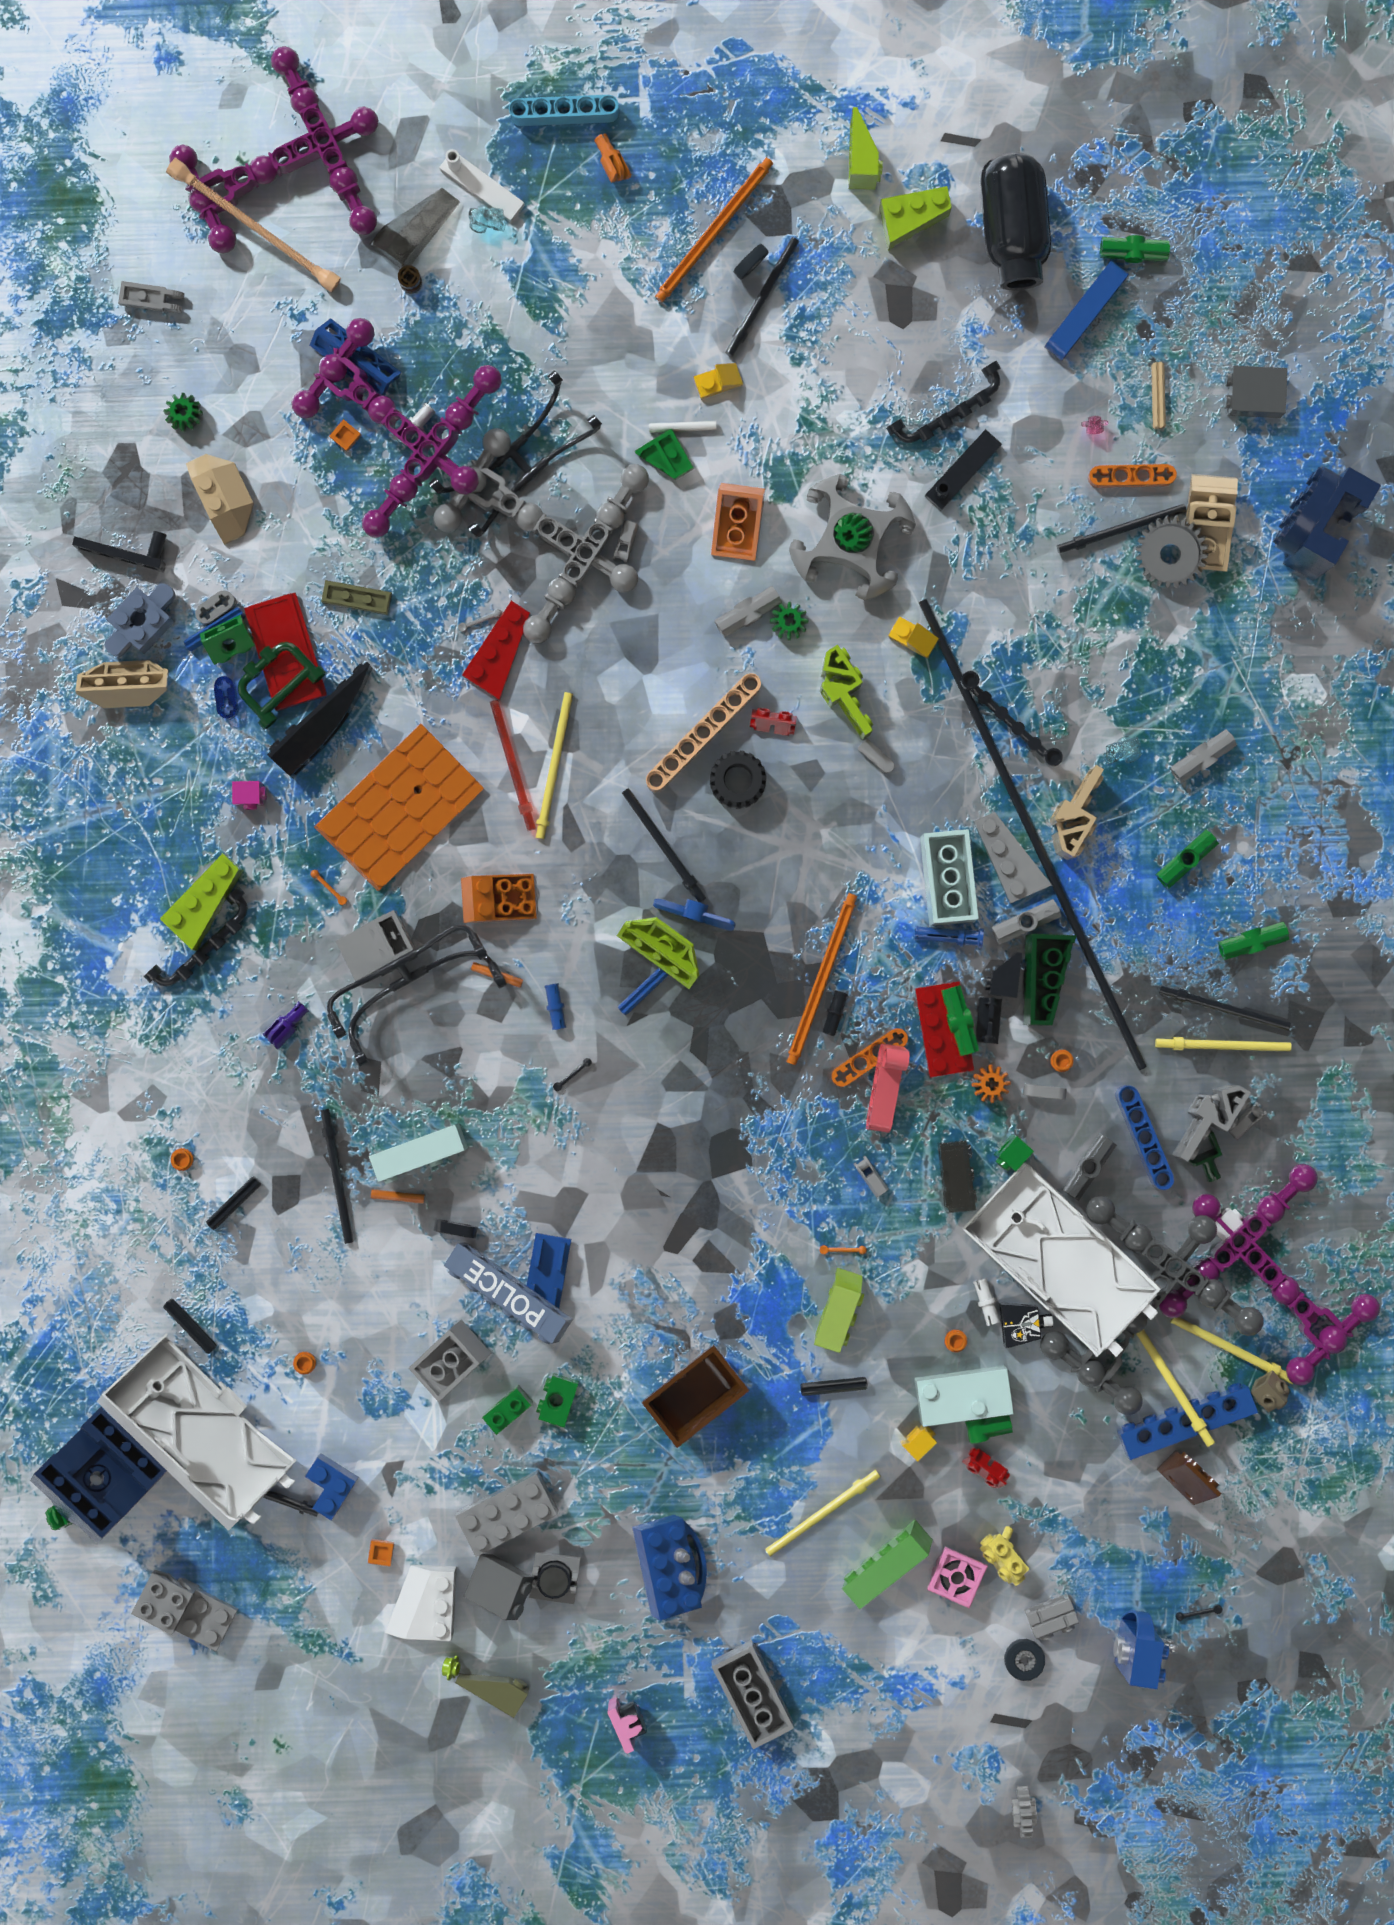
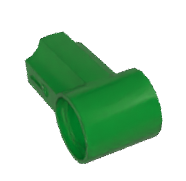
M1009 1415L965 1421L969 1443L971 1444L985 1442L990 1437L1013 1433Z

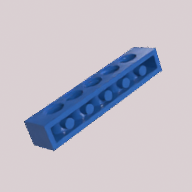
M1235 1383L1228 1386V1390L1224 1392L1213 1391L1208 1393L1205 1399L1198 1400L1196 1398L1189 1400L1199 1418H1203L1207 1424L1206 1429L1211 1431L1258 1413L1248 1386ZM1233 1399V1407L1226 1410L1224 1408L1225 1401ZM1177 1406L1165 1409L1164 1414L1159 1416L1155 1414L1148 1415L1143 1418V1422L1124 1424L1121 1426L1122 1429L1117 1431L1125 1455L1129 1460L1199 1435V1433H1195L1193 1430L1192 1422L1188 1425H1182V1417L1187 1414L1182 1407L1177 1409ZM1208 1406L1212 1407V1415L1203 1417V1410ZM1169 1422L1170 1430L1167 1433H1161V1425ZM1143 1430H1148V1439L1145 1441H1140V1432Z

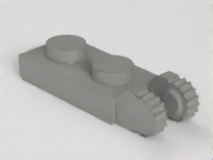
M121 281L118 304L120 306L162 312L165 310L173 313H182L181 306L165 302L166 296L178 300L184 299V293L169 290L166 287Z

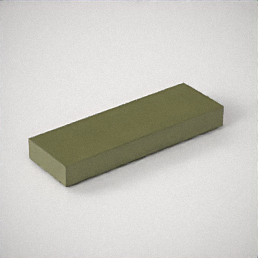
M325 580L321 602L388 615L392 592Z

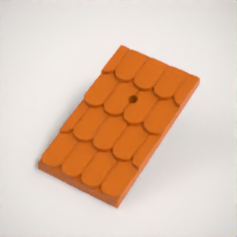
M419 724L334 806L314 828L378 891L460 813L484 787L422 724Z

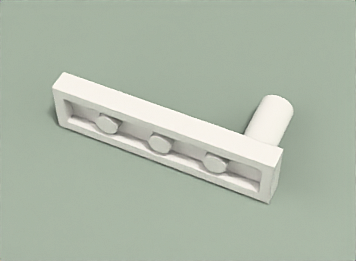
M450 149L446 152V159L439 167L440 171L512 223L525 206L524 202L459 155L456 150Z

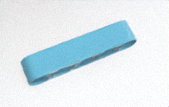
M613 95L518 98L511 101L509 113L511 121L517 126L614 122L618 118L619 103ZM611 105L614 107V110L606 112L604 107ZM585 106H589L592 108V110L588 113H584L581 111V109ZM562 107L570 109L566 114L559 112ZM540 108H545L548 110L543 115H539L536 113L537 110ZM517 109H523L525 111V113L520 116L514 114V112Z

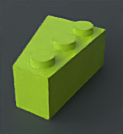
M947 186L881 199L879 209L888 251L897 244L912 238L913 235L920 231L926 230L949 217L952 206Z

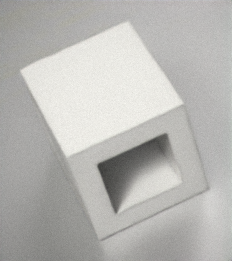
M1226 1208L1221 1212L1223 1216L1220 1218L1233 1232L1243 1223L1242 1220L1244 1218L1236 1209ZM1216 1221V1235L1220 1241L1224 1242L1230 1235Z

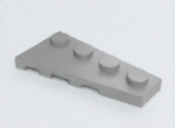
M995 812L973 821L1009 903H1013L1051 886L1048 879Z

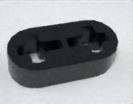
M436 1219L434 1231L467 1238H476L478 1229L474 1225Z

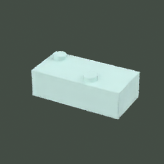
M969 829L924 833L920 837L929 926L975 922L978 920Z
M458 1123L373 1154L369 1158L378 1182L384 1180L385 1184L398 1180L397 1175L426 1164H430V1167L443 1163L442 1158L468 1149V1146Z
M1004 1365L914 1378L920 1421L923 1427L1013 1414L1008 1372Z

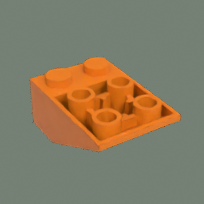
M534 874L481 875L461 878L464 923L537 919Z

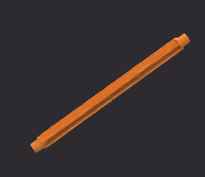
M766 157L762 163L757 165L746 182L740 187L664 284L660 286L658 293L655 295L659 302L663 303L667 297H670L683 277L690 271L719 232L722 231L750 196L751 192L769 173V169L773 165L769 158Z
M848 893L846 900L843 901L842 909L790 1051H788L787 1063L796 1065L798 1058H801L805 1041L851 915L856 907L855 902L858 896Z

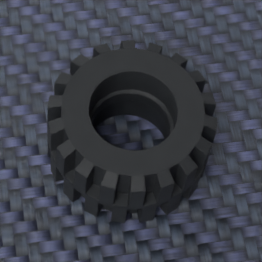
M740 750V752L730 751L728 754H723L719 760L717 759L711 769L710 788L714 797L728 808L741 809L750 807L758 801L764 792L767 780L765 768L762 766L761 761L758 758L756 759L751 753L748 754ZM742 767L750 773L751 785L745 792L734 793L726 787L725 775L731 768Z

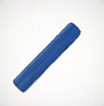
M237 607L184 640L186 648L189 651H193L203 645L200 633L239 615L244 619L243 611Z
M658 968L618 1006L619 1010L624 1015H627L669 974Z

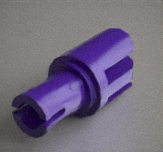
M298 1001L286 1016L280 1015L262 1035L276 1049H280L296 1032V1024L309 1012L308 1008Z

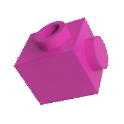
M232 781L233 805L243 806V810H257V806H263V800L267 799V789L263 787L262 782Z

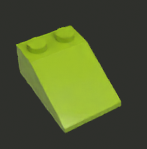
M853 107L850 120L848 189L875 190L876 183L881 181L883 161L879 160V152L858 107Z

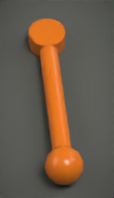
M318 870L311 871V877L316 878L338 899L340 905L347 903L346 897L340 896L319 875Z
M822 1245L820 1253L859 1252L863 1255L867 1252V1248L865 1246H860L859 1248H833Z

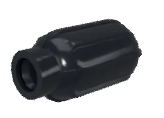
M1019 152L1004 154L989 160L984 165L980 174L985 247L992 264L999 268L1000 287L1005 290H1025L1043 283L1042 265L1047 261L1051 252L1046 177L1044 169L1034 157Z

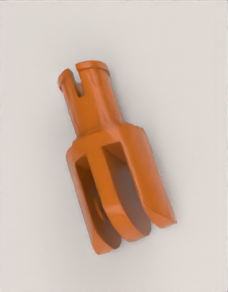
M607 134L597 136L594 142L601 152L600 162L610 182L613 183L631 178V172L619 150L613 148Z

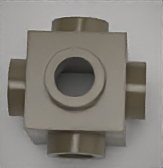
M1273 1370L1256 1379L1251 1390V1394L1256 1398L1258 1404L1263 1406L1267 1412L1275 1408L1281 1409L1288 1402L1287 1398L1290 1393L1286 1382L1281 1380Z

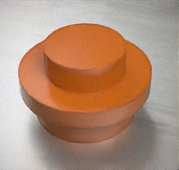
M1066 1050L1055 1051L1050 1059L1051 1066L1058 1072L1068 1071L1073 1065L1071 1053Z
M180 1148L172 1153L171 1164L176 1170L185 1171L193 1165L194 1157L188 1149Z
M951 1330L945 1336V1346L952 1352H960L967 1345V1337L961 1330Z
M306 1351L298 1353L293 1360L294 1369L303 1375L311 1373L316 1367L314 1355Z

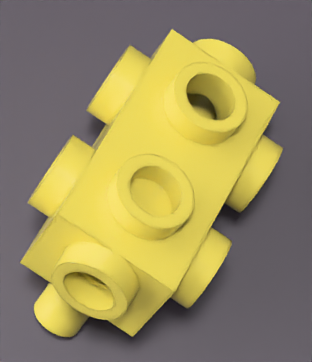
M1005 1526L1002 1535L1000 1533L994 1536L991 1534L987 1535L980 1542L982 1545L980 1549L985 1560L993 1564L998 1570L999 1577L1003 1581L1008 1582V1584L1013 1583L1017 1586L1026 1578L1024 1574L1029 1568L1014 1551L1013 1544L1009 1542L1014 1530L1011 1527Z

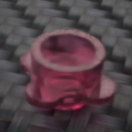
M1090 416L1088 421L1081 422V426L1086 427V433L1100 434L1104 432V426L1108 425V421L1101 420L1100 416Z

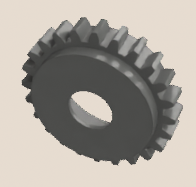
M1178 515L1173 520L1166 516L1164 522L1158 518L1156 526L1150 523L1148 525L1149 530H1143L1142 534L1145 538L1140 537L1138 539V542L1142 544L1136 547V551L1141 552V554L1136 556V560H1142L1138 567H1145L1146 570L1143 575L1150 574V582L1157 579V586H1160L1163 582L1166 583V588H1169L1172 583H1174L1175 588H1178L1180 582L1186 586L1189 583L1188 578L1194 581L1196 579L1194 573L1200 575L1202 573L1200 567H1205L1207 564L1206 561L1202 560L1209 556V553L1204 552L1209 547V544H1203L1206 535H1199L1202 529L1198 528L1195 530L1193 528L1195 525L1194 521L1190 525L1186 524V517L1179 521ZM1173 544L1179 548L1181 556L1176 563L1168 564L1162 560L1161 550L1165 545Z

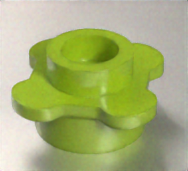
M458 1656L454 1658L447 1657L443 1662L442 1675L446 1676L448 1681L451 1678L455 1679L460 1672L461 1664Z

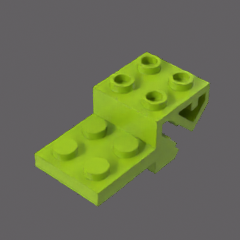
M837 644L825 654L821 677H825V680L822 682L819 692L830 708L838 703L860 738L864 740L872 733L873 723L867 714L863 716L859 710L861 705L854 695L850 696L860 689L863 683V675L857 666L853 668L849 660L851 657L844 647L840 649Z

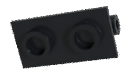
M979 997L976 1029L977 1042L998 1044L1002 999Z

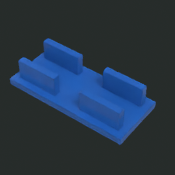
M536 1233L526 1286L559 1309L572 1239Z

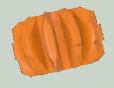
M988 1065V1073L983 1067L979 1068L982 1076L978 1074L973 1075L975 1079L979 1080V1083L974 1082L971 1085L980 1089L976 1090L974 1094L977 1096L983 1092L981 1097L983 1102L987 1099L988 1095L990 1103H994V1095H996L999 1101L1003 1100L1000 1092L1009 1093L1003 1086L1011 1085L1010 1081H1003L1008 1076V1073L1005 1072L999 1075L1001 1072V1067L999 1066L995 1069L994 1073L992 1065ZM991 1077L992 1081L997 1083L996 1087L993 1086V1090L986 1086V1081L989 1082Z

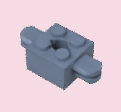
M160 583L147 596L141 589L136 587L106 619L116 629L104 643L107 652L115 657H121L134 645L145 654L175 622L164 612L176 599L173 588L167 584Z

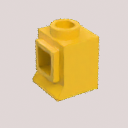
M916 1426L906 1436L907 1440H902L900 1443L918 1462L937 1443L934 1438L936 1433L929 1426Z

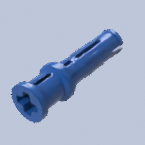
M918 926L915 928V940L957 943L959 947L972 945L978 946L981 949L983 946L984 928H980V930H968L965 927H961L958 930Z

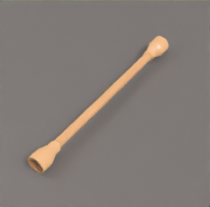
M174 158L166 170L169 176L175 180L185 182L189 186L196 187L203 195L208 196L210 200L220 205L225 211L227 210V212L235 218L237 217L242 223L244 222L254 232L256 231L258 235H261L271 244L273 243L280 251L285 252L287 256L292 257L294 261L304 266L308 271H311L322 287L332 293L338 286L341 277L330 270L323 269L314 263L312 264L303 255H300L297 251L295 252L288 244L281 241L278 237L276 238L274 234L264 229L259 223L257 224L249 216L247 217L245 213L230 202L228 203L226 199L216 194L204 183L199 182L183 162Z

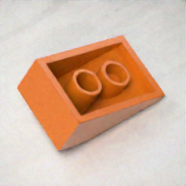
M728 483L720 484L711 555L756 560L765 488Z

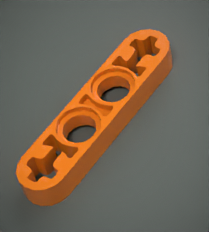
M1169 464L1099 465L1092 468L1089 472L1088 482L1096 488L1169 486L1174 482L1177 472ZM1119 470L1124 471L1127 474V480L1124 482L1117 481L1115 473ZM1146 470L1149 473V480L1145 482L1140 481L1137 477L1138 471ZM1154 470H1156L1155 474H1162L1164 470H1167V474H1171L1167 481L1163 476H1157L1155 481H1153ZM1097 471L1102 476L1108 475L1109 471H1111V482H1108L1109 478H1102L1100 482H1097V478H1093Z
M900 1028L890 1030L836 1067L831 1074L833 1083L844 1087L859 1078L877 1064V1057L872 1053L875 1045L886 1044L883 1042L885 1038H887L888 1042L894 1038L892 1034L896 1032V1034L903 1035L901 1038L902 1043L895 1042L892 1045L904 1047L908 1041L907 1033ZM858 1057L864 1058L867 1062L866 1068L863 1070H857L854 1067V1061ZM849 1063L856 1075L852 1077V1074L849 1073L845 1077L846 1081L844 1083L841 1080L837 1082L835 1079L838 1076L837 1071L840 1070L842 1073L847 1071L848 1068L845 1065Z

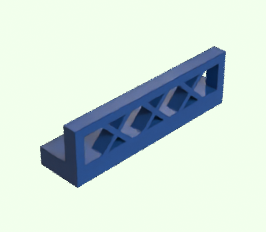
M330 318L315 330L309 346L324 357L334 354V348L339 349L347 339L346 329ZM331 328L338 335L331 334L327 329ZM368 346L358 347L349 358V360L366 372L368 376L367 382L382 396H385L389 385L401 375V371ZM363 356L369 357L373 362L365 360ZM347 367L346 374L353 379L355 374ZM381 370H386L391 376L387 377Z

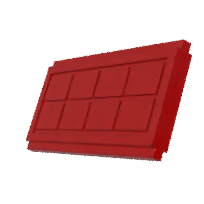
M296 592L244 608L260 660L262 657L259 653L265 647L270 646L273 648L281 642H290L296 645L315 667H318ZM289 651L280 653L273 663L263 669L271 699L304 669ZM307 678L274 708L275 711L327 696L323 679L313 684Z

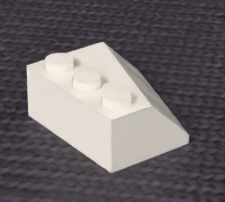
M411 1565L385 1633L411 1640L451 1641L454 1630L457 1567Z

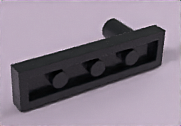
M985 429L924 497L942 511L1001 447L1002 443Z
M153 531L147 556L74 536L72 545L78 550L164 573L166 564L160 560L167 536L164 533Z

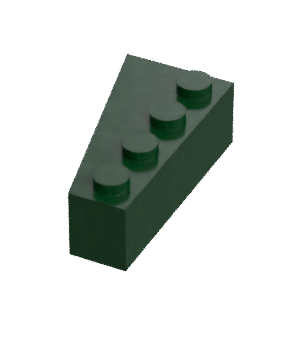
M1025 935L1023 1025H1053L1061 987L1064 985L1065 972L1070 962L1072 946L1077 935Z

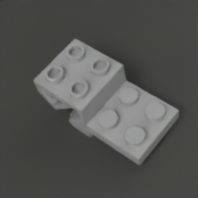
M1227 1085L1213 1089V1095L1211 1096L1199 1094L1188 1110L1195 1117L1172 1155L1179 1160L1189 1162L1190 1159L1193 1160L1200 1150L1198 1145L1201 1140H1205L1210 1134L1211 1128L1209 1126L1224 1132H1228L1229 1129L1233 1130L1238 1123L1239 1118H1237L1240 1110H1245L1250 1102L1248 1097L1251 1092L1238 1085Z
M154 1570L131 1614L171 1635L177 1631L217 1651L238 1608L199 1589V1585L185 1578L176 1580L170 1573Z

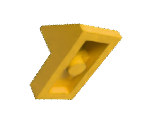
M736 363L716 364L714 370L693 376L700 399L743 385Z
M900 616L888 635L890 639L927 659L939 640L921 624L917 623L915 625Z

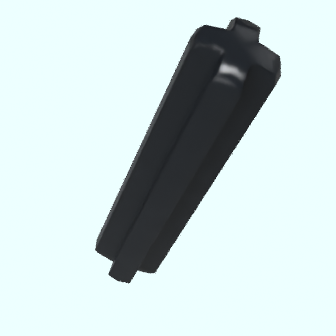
M254 1176L251 1177L206 1221L207 1225L213 1230L217 1229L261 1186L260 1181Z
M170 1299L164 1304L163 1308L207 1354L216 1348V1343L174 1299Z
M866 1377L808 1382L800 1385L802 1396L866 1390L868 1387Z

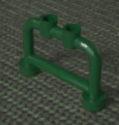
M281 642L273 648L270 646L265 647L259 653L262 657L260 661L256 664L251 661L243 668L246 674L242 676L238 683L240 697L260 718L258 724L263 730L268 729L278 719L271 711L304 680L308 678L313 684H316L327 673L321 665L315 667L305 654L290 642ZM289 651L304 669L261 707L248 693L247 685L258 677L265 667L273 663L280 653Z

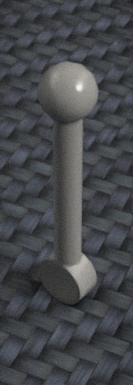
M497 609L493 614L467 624L460 623L458 629L461 632H465L471 626L495 617L500 618L502 611Z

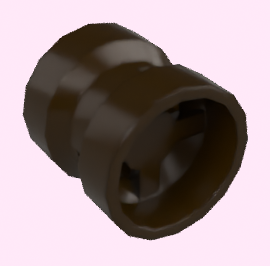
M406 265L399 270L398 280L402 290L409 294L418 292L422 286V279L418 269L412 265Z

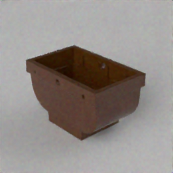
M713 1344L641 1403L676 1448H678L750 1390Z

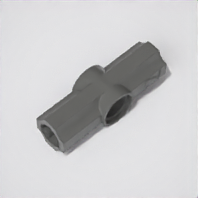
M1099 1134L1084 1158L1079 1161L1078 1167L1062 1190L1079 1201L1094 1178L1100 1174L1102 1166L1117 1145L1107 1137ZM1088 1161H1092L1095 1169L1092 1173L1087 1174L1084 1170V1165Z

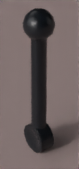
M585 1058L583 1063L560 1082H556L553 1085V1089L560 1091L566 1082L583 1068L589 1067L592 1064L591 1059Z
M1215 1604L1213 1608L1189 1613L1178 1612L1176 1619L1182 1621L1187 1617L1213 1612L1220 1614L1222 1613V1607L1219 1604Z

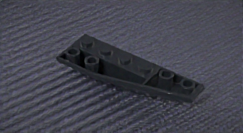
M368 662L364 665L362 663L353 670V675L347 680L344 679L337 686L336 690L328 695L301 722L290 726L285 732L286 736L281 741L277 740L270 746V752L267 755L291 778L294 779L326 747L352 712L373 669Z

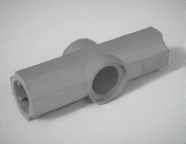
M771 586L753 598L749 597L734 606L733 610L717 618L714 622L725 638L743 626L747 627L763 617V614L782 604V601L777 591Z
M1225 729L1207 743H1202L1189 752L1188 756L1170 768L1172 775L1181 784L1200 770H1205L1218 761L1217 758L1226 754L1237 745L1234 737Z
M1052 899L992 926L991 929L996 941L1001 945L1060 918L1061 914L1056 902ZM1023 916L1030 917L1032 924L1029 928H1024L1021 925V918Z

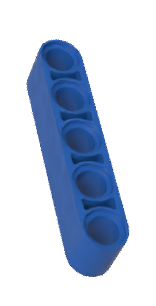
M1110 261L1051 336L1044 348L1062 361L1129 274L1113 261Z
M1120 1086L1115 1092V1098L1148 1178L1155 1188L1167 1190L1174 1184V1176L1139 1092L1133 1086ZM1126 1089L1132 1092V1098L1128 1102L1122 1099V1093ZM1134 1110H1138L1141 1114L1140 1120L1136 1123L1130 1117ZM1143 1131H1147L1150 1138L1147 1143L1143 1144L1139 1136ZM1152 1152H1156L1158 1155V1161L1155 1164H1150L1148 1161V1156ZM1161 1173L1167 1176V1181L1164 1185L1157 1183V1177Z

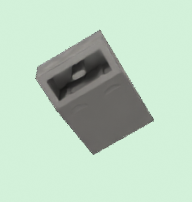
M395 910L372 920L336 941L355 981L378 971L379 968L413 949L416 950Z

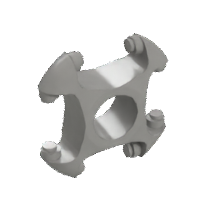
M842 474L833 475L816 483L809 489L807 494V501L817 504L822 501L823 497L829 502V518L822 538L812 551H805L806 546H804V542L794 539L789 548L790 556L801 577L811 583L816 581L818 575L816 567L810 566L814 562L843 565L867 578L869 585L865 583L862 586L859 585L855 596L863 600L872 599L889 591L896 585L898 580V573L888 570L882 576L877 573L876 558L878 546L883 535L894 522H900L899 528L901 532L911 535L916 526L915 519L906 500L901 494L896 492H889L886 502L889 503L888 507L894 509L887 512L862 508L839 496L836 489L840 491L843 488L846 489L850 478ZM852 512L855 515L862 513L863 519L869 518L867 524L873 526L870 532L874 536L871 539L870 546L859 553H847L840 549L835 543L833 536L834 528L838 525L839 519Z

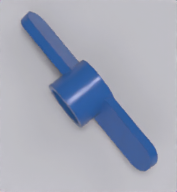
M655 899L653 902L655 908L728 931H733L736 926L735 922L730 919L707 913L709 906L700 902L687 899L685 906L663 899Z

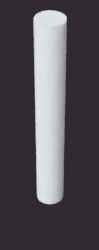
M716 421L649 424V433L666 432L670 429L674 432L716 430Z

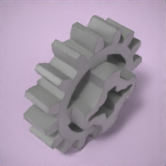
M1028 1786L1017 1787V1799H1012L1014 1827H1019L1021 1839L1033 1838L1032 1826H1037L1035 1798H1030Z

